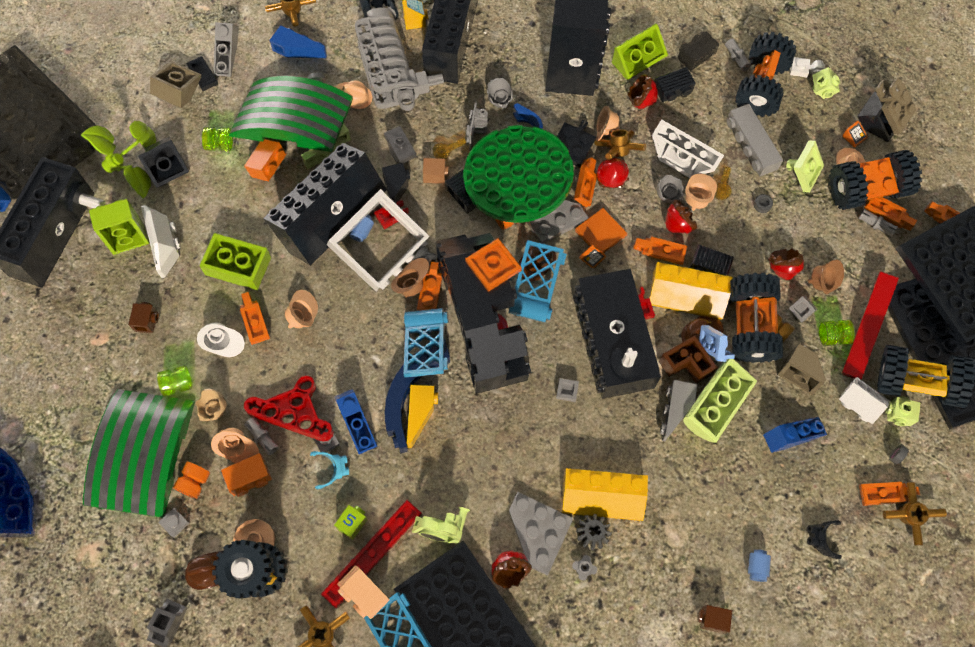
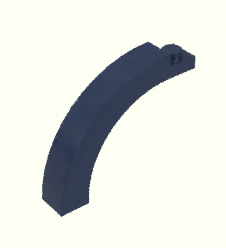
M444 339V358L448 359L449 364L450 356ZM434 344L429 351L434 354L439 347ZM424 353L419 360L424 363L430 356ZM434 360L428 367L437 368L439 363ZM414 362L409 367V370H416L420 365ZM404 364L390 385L385 403L388 437L394 436L392 437L395 449L399 448L400 454L408 452L402 426L404 403L410 392V386L415 385L423 377H404Z

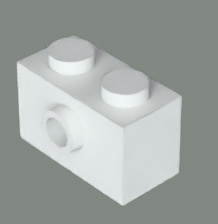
M858 377L851 382L839 398L845 408L854 410L858 413L860 419L871 424L888 408L890 402Z

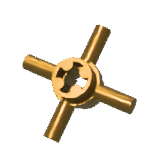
M281 0L280 3L265 6L267 13L282 10L287 16H290L292 26L296 27L299 25L297 15L300 12L301 6L316 3V0Z
M615 130L610 133L611 140L600 139L596 141L595 139L594 142L595 146L610 147L609 152L605 155L608 160H611L614 156H626L630 153V150H646V144L630 141L635 134L632 130Z
M915 482L906 483L909 502L901 506L899 510L883 511V518L900 519L904 524L912 526L914 546L923 545L921 525L932 517H946L947 512L945 509H928L924 504L918 502Z
M307 605L301 608L300 612L310 625L308 639L298 647H334L332 644L334 630L350 619L347 612L345 611L335 620L327 623L317 621ZM325 629V639L323 641L315 637L316 632Z

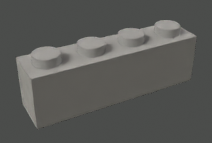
M750 104L730 110L726 120L727 125L734 132L736 141L741 144L745 156L751 161L753 170L758 173L759 177L778 170L783 159Z

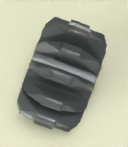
M597 514L593 515L592 520L586 515L585 521H579L578 524L582 528H577L576 532L582 535L577 540H585L582 545L584 548L588 543L591 550L595 549V544L599 549L603 548L602 542L608 544L609 540L607 537L611 536L612 532L606 530L610 527L609 523L602 524L605 520L604 517H601L598 521ZM597 529L596 534L592 536L590 534L591 530Z

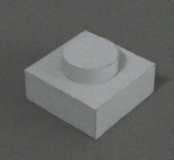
M805 295L789 308L801 323L818 310Z
M560 378L556 399L576 402L579 381Z
M325 429L324 431H321V432H320L321 435H322L324 432H328V430ZM334 434L330 440L325 442L314 439L320 452H329L340 446Z
M173 508L158 522L173 538L189 524L176 508Z

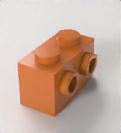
M264 139L263 142L260 141L244 167L252 178L269 182L284 160L286 152L280 142Z
M260 453L221 470L229 492L233 496L237 495V497L247 494L248 490L254 487L261 488L267 485L268 481L272 480L266 462Z

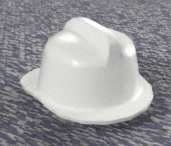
M221 323L206 325L197 334V342L202 349L221 356L234 357L244 349L245 342L242 335Z

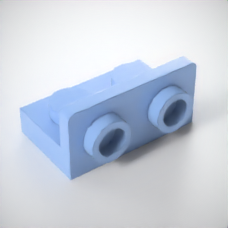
M701 325L699 342L708 355L721 362H726L727 359H734L735 355L726 350L728 336L709 325Z

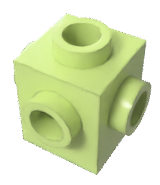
M829 67L812 75L814 82L813 91L816 95L825 99L840 92V79Z
M905 396L894 398L889 402L888 408L885 410L887 421L894 422L897 426H912L919 421L921 403L909 400Z

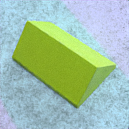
M658 24L652 25L615 47L612 64L627 80L668 56Z

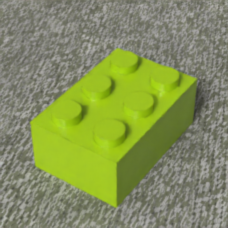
M128 199L117 200L114 203L97 206L89 210L94 231L113 255L150 244L145 225Z
M214 233L199 266L206 276L258 291L271 256L265 247Z

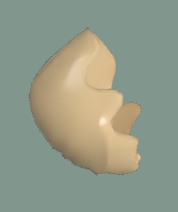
M210 388L204 389L201 392V397L195 403L200 421L219 419L224 415L227 406L224 396Z

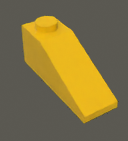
M410 386L408 448L414 446L434 411V404H438L439 393L435 392L434 386Z

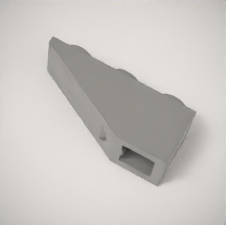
M215 22L214 76H232L238 44V27L233 23Z
M674 380L671 386H667L666 397H668V404H665L663 409V416H666L665 423H662L660 428V434L663 435L662 441L665 442L695 403L697 384Z

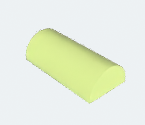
M727 359L726 362H722L684 417L685 425L702 439L709 442H717L757 380L734 359Z

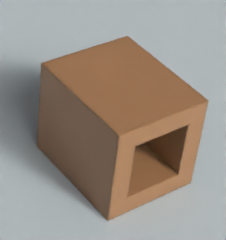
M423 158V183L445 184V177H449V166H446L445 159Z

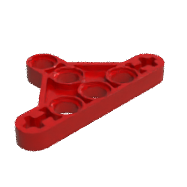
M302 376L298 379L293 389L267 400L250 397L244 402V409L249 416L323 442L330 440L334 434L331 424L319 419L311 400L316 390V384L310 376ZM305 382L312 383L308 389L301 388ZM295 399H303L299 406L292 405ZM255 404L258 406V408L253 407L252 410L250 409V406H255ZM268 410H276L275 415L272 417L266 416ZM287 415L294 416L290 423L283 422ZM305 421L311 422V426L308 429H302L301 424ZM325 428H327L328 432H324V433L321 435V433H320L319 430H323V431H324Z

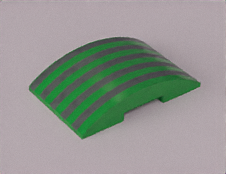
M296 76L263 78L253 82L229 136L261 142L264 141L265 137L296 142L297 147L332 152L353 97L336 87L308 78Z
M117 389L104 411L92 444L85 475L83 505L163 518L175 479L173 472L182 439L186 438L195 401Z

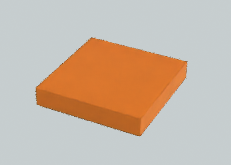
M604 208L575 229V232L589 246H599L604 253L627 236V232Z
M499 238L465 258L466 263L488 292L522 271V267Z

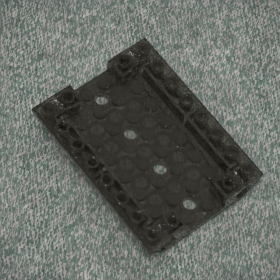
M14 45L0 55V186L12 199H17L41 157L48 159L57 158V162L75 167L91 155L95 148L81 134L88 128L97 125ZM14 115L11 120H6L8 116ZM30 137H35L33 141L27 142Z

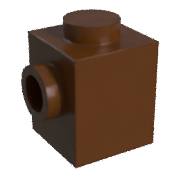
M133 303L128 325L134 332L153 333L155 323H158L159 313L151 303Z
M711 605L703 606L702 610H699L697 621L700 623V629L723 634L729 633L733 610Z

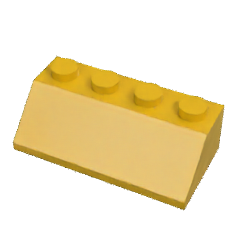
M657 262L653 272L649 298L652 306L723 320L730 297V281L732 277Z
M566 468L563 482L562 513L592 517L594 514H597V517L643 521L648 495V475Z

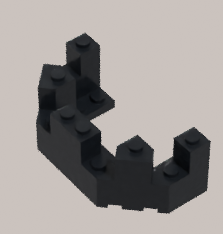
M490 233L467 238L464 234L435 241L437 260L446 290L448 288L450 290L465 343V359L475 394L528 381L529 374L531 373L529 363H525L524 356H528L525 344L528 340L525 330L523 331L520 325L500 330L497 327V323H499L497 311L514 307L515 299H517L516 289L510 285L512 278H509L488 292L465 261V258L494 241Z

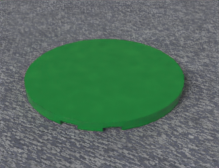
M514 125L499 131L495 130L484 136L474 145L466 158L463 178L470 200L481 212L500 221L523 223L542 218L553 212L563 203L573 184L574 166L567 147L555 135L538 127L531 128L523 127V125Z

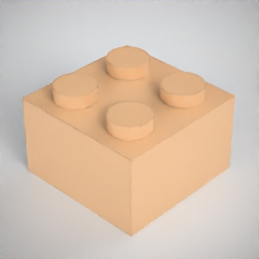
M356 565L337 583L340 587L338 590L340 595L348 603L352 599L355 603L352 607L363 618L367 615L372 619L390 600Z

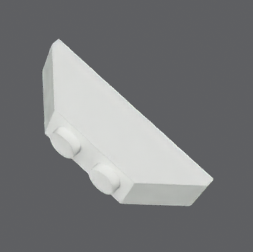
M662 119L652 135L659 160L689 178L695 174L714 172L724 157L720 152Z
M143 205L141 209L155 268L160 277L164 278L180 256L178 249L181 248L179 239L175 238L174 234L177 232L175 223L170 222L166 215Z

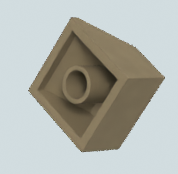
M169 61L150 76V94L182 108L192 99L201 79V74L178 63Z
M798 344L790 353L777 374L811 395L826 381L817 353L813 352L810 347Z

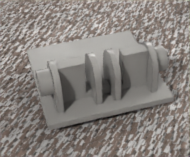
M477 103L474 105V110H470V125H467L466 145L469 146V152L472 149L474 134H485L488 129V112L485 109L477 108Z

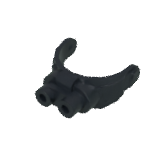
M834 520L823 522L822 524L808 525L807 532L809 537L807 544L812 545L814 549H817L824 556L838 560L841 559L842 555L832 552L826 542V530L829 525H841V521Z

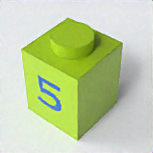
M348 505L334 526L348 538L354 540L367 522V518L364 516L366 512L358 506L353 508Z

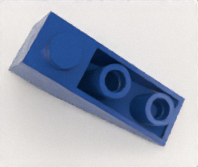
M281 25L269 40L272 51L287 58L327 57L325 46L322 43L315 42L306 35H300L291 28H285Z
M353 389L335 396L358 454L377 447Z
M819 417L779 425L763 434L771 453L827 435Z

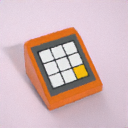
M859 121L851 125L842 136L854 148L868 138Z
M591 245L579 258L590 267L595 268L606 258V255L599 246Z

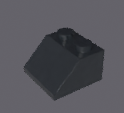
M873 92L859 113L858 118L866 131L889 142L894 133L882 110L885 102H880L877 92Z
M170 137L136 152L156 188L189 172Z

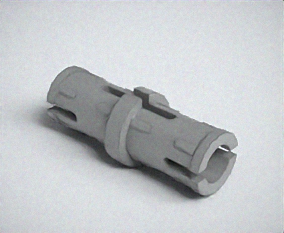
M729 39L725 43V47L731 53L732 60L737 62L741 71L748 70L751 67V63L745 57L744 50L739 48L735 39Z
M866 209L862 211L858 218L873 226V229H879L890 237L893 236L898 228L884 220V217H878Z
M255 417L247 420L244 426L254 436V441L259 443L268 455L275 453L279 447L271 439L269 432L261 427Z

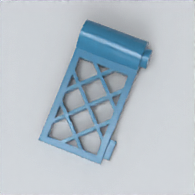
M527 240L521 262L522 271L519 272L515 285L517 299H515L514 307L509 308V314L546 322V319L550 320L553 309L549 307L559 267L564 265L567 255L563 253L564 249ZM530 246L537 247L541 254L532 259L528 253ZM551 251L558 252V259L550 264L546 254ZM543 256L548 265L538 270L534 261ZM532 263L537 272L527 277L524 273V267ZM550 268L554 274L553 278L545 281L541 272ZM539 275L543 284L534 289L529 279ZM526 281L532 289L526 294L518 292L519 286ZM546 286L549 291L548 298H540L536 291Z
M443 308L405 312L404 377L444 374V370L448 369V359L444 358V327L446 323H449L448 312H444ZM432 331H439L435 338L429 335ZM410 333L421 334L415 340L410 338ZM426 338L430 342L423 347L419 343ZM435 344L439 349L433 354L429 349ZM416 346L420 351L413 356L409 351ZM425 353L430 357L423 363L419 358ZM434 360L439 363L437 368L428 367ZM414 362L420 365L416 370H409V367Z
M395 593L379 610L377 614L384 615L382 628L376 627L373 620L368 616L364 617L380 647H398L400 635L409 637L407 647H412L413 638L420 639L424 647H431L408 608L411 604L405 594ZM396 600L400 605L399 615L390 613L391 604ZM389 616L398 618L396 631L387 629ZM402 619L410 622V634L400 632ZM386 632L395 634L393 646L387 645L384 641Z

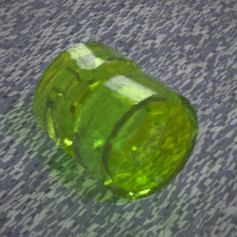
M204 127L202 130L203 149L215 151L218 148L220 151H231L233 146V137L229 136L231 128L220 127L217 130L215 127Z
M849 319L837 320L836 323L834 321H822L819 325V339L823 346H832L837 343L839 345L852 344L854 341V325Z
M186 365L174 368L173 372L169 369L157 372L158 386L163 396L175 394L176 390L183 392L192 389V380Z

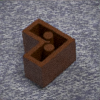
M696 336L663 353L659 360L660 365L669 377L686 369L696 384L713 375L718 368Z

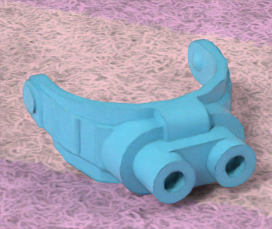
M323 451L311 452L310 456L324 455L328 457L334 466V474L331 480L324 485L315 486L317 490L327 487L335 480L341 479L342 476L349 475V468L345 467L347 463L346 455H332Z

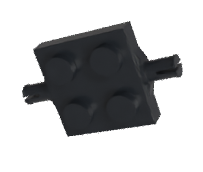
M581 120L579 127H574L564 122L557 138L567 147L573 160V165L581 168L595 142L596 136L584 131L588 125V122L585 120Z

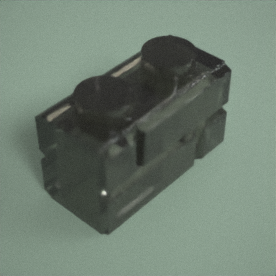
M707 31L701 35L697 34L688 44L684 43L679 48L678 60L692 71L717 53L719 43Z

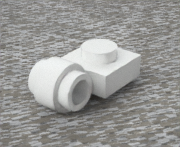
M794 57L792 67L790 68V75L807 78L809 73L813 75L824 70L825 64L821 60H816L810 65V59Z

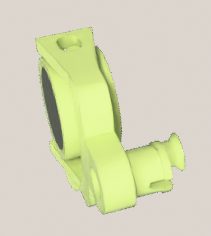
M459 507V514L455 516L453 513H446L445 521L433 517L423 516L421 518L416 516L412 532H418L419 535L431 540L445 542L446 545L458 544L461 540L467 513L470 510Z

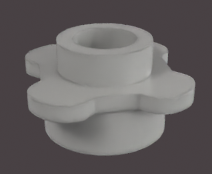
M584 555L580 561H575L572 564V568L576 570L579 579L582 581L586 580L589 575H594L597 572V567L593 566L588 555Z

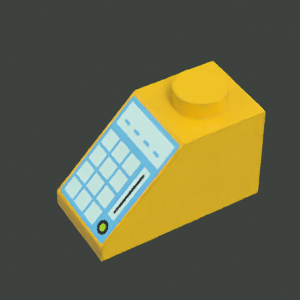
M402 0L406 30L426 27L428 12L427 9H424L423 2L419 0Z

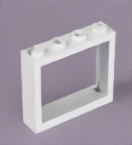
M380 189L328 241L327 246L377 292L379 288L384 290L390 283L388 279L392 275L396 277L403 270L401 266L405 262L409 264L414 259L415 255L413 253L417 249L420 250L428 244L426 240L429 238V235ZM380 203L418 241L377 282L338 244Z

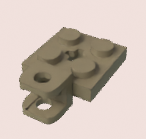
M899 78L894 79L891 86L886 79L881 80L876 87V92L880 102H885L882 110L893 133L901 134L915 113L916 107L905 84Z

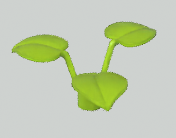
M141 121L132 122L129 127L130 133L137 140L120 154L113 153L116 148L115 144H113L114 136L108 129L102 126H92L85 130L81 136L87 139L97 151L107 155L105 160L102 161L103 169L108 173H113L115 170L119 172L124 169V176L127 182L144 199L151 187L149 175L138 166L134 168L131 165L122 166L124 162L122 156L139 142L144 148L156 143V136L153 130Z

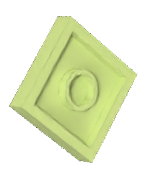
M816 141L807 142L798 160L789 159L787 161V170L795 171L803 192L810 193L824 167Z

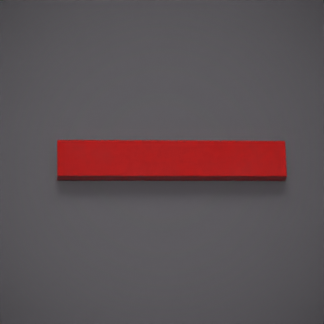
M879 272L841 374L853 379L856 377L860 380L862 379L896 288L898 277Z
M406 500L321 595L337 609L345 601L338 592L340 587L337 583L355 565L367 576L415 522L416 516L420 517L422 512Z

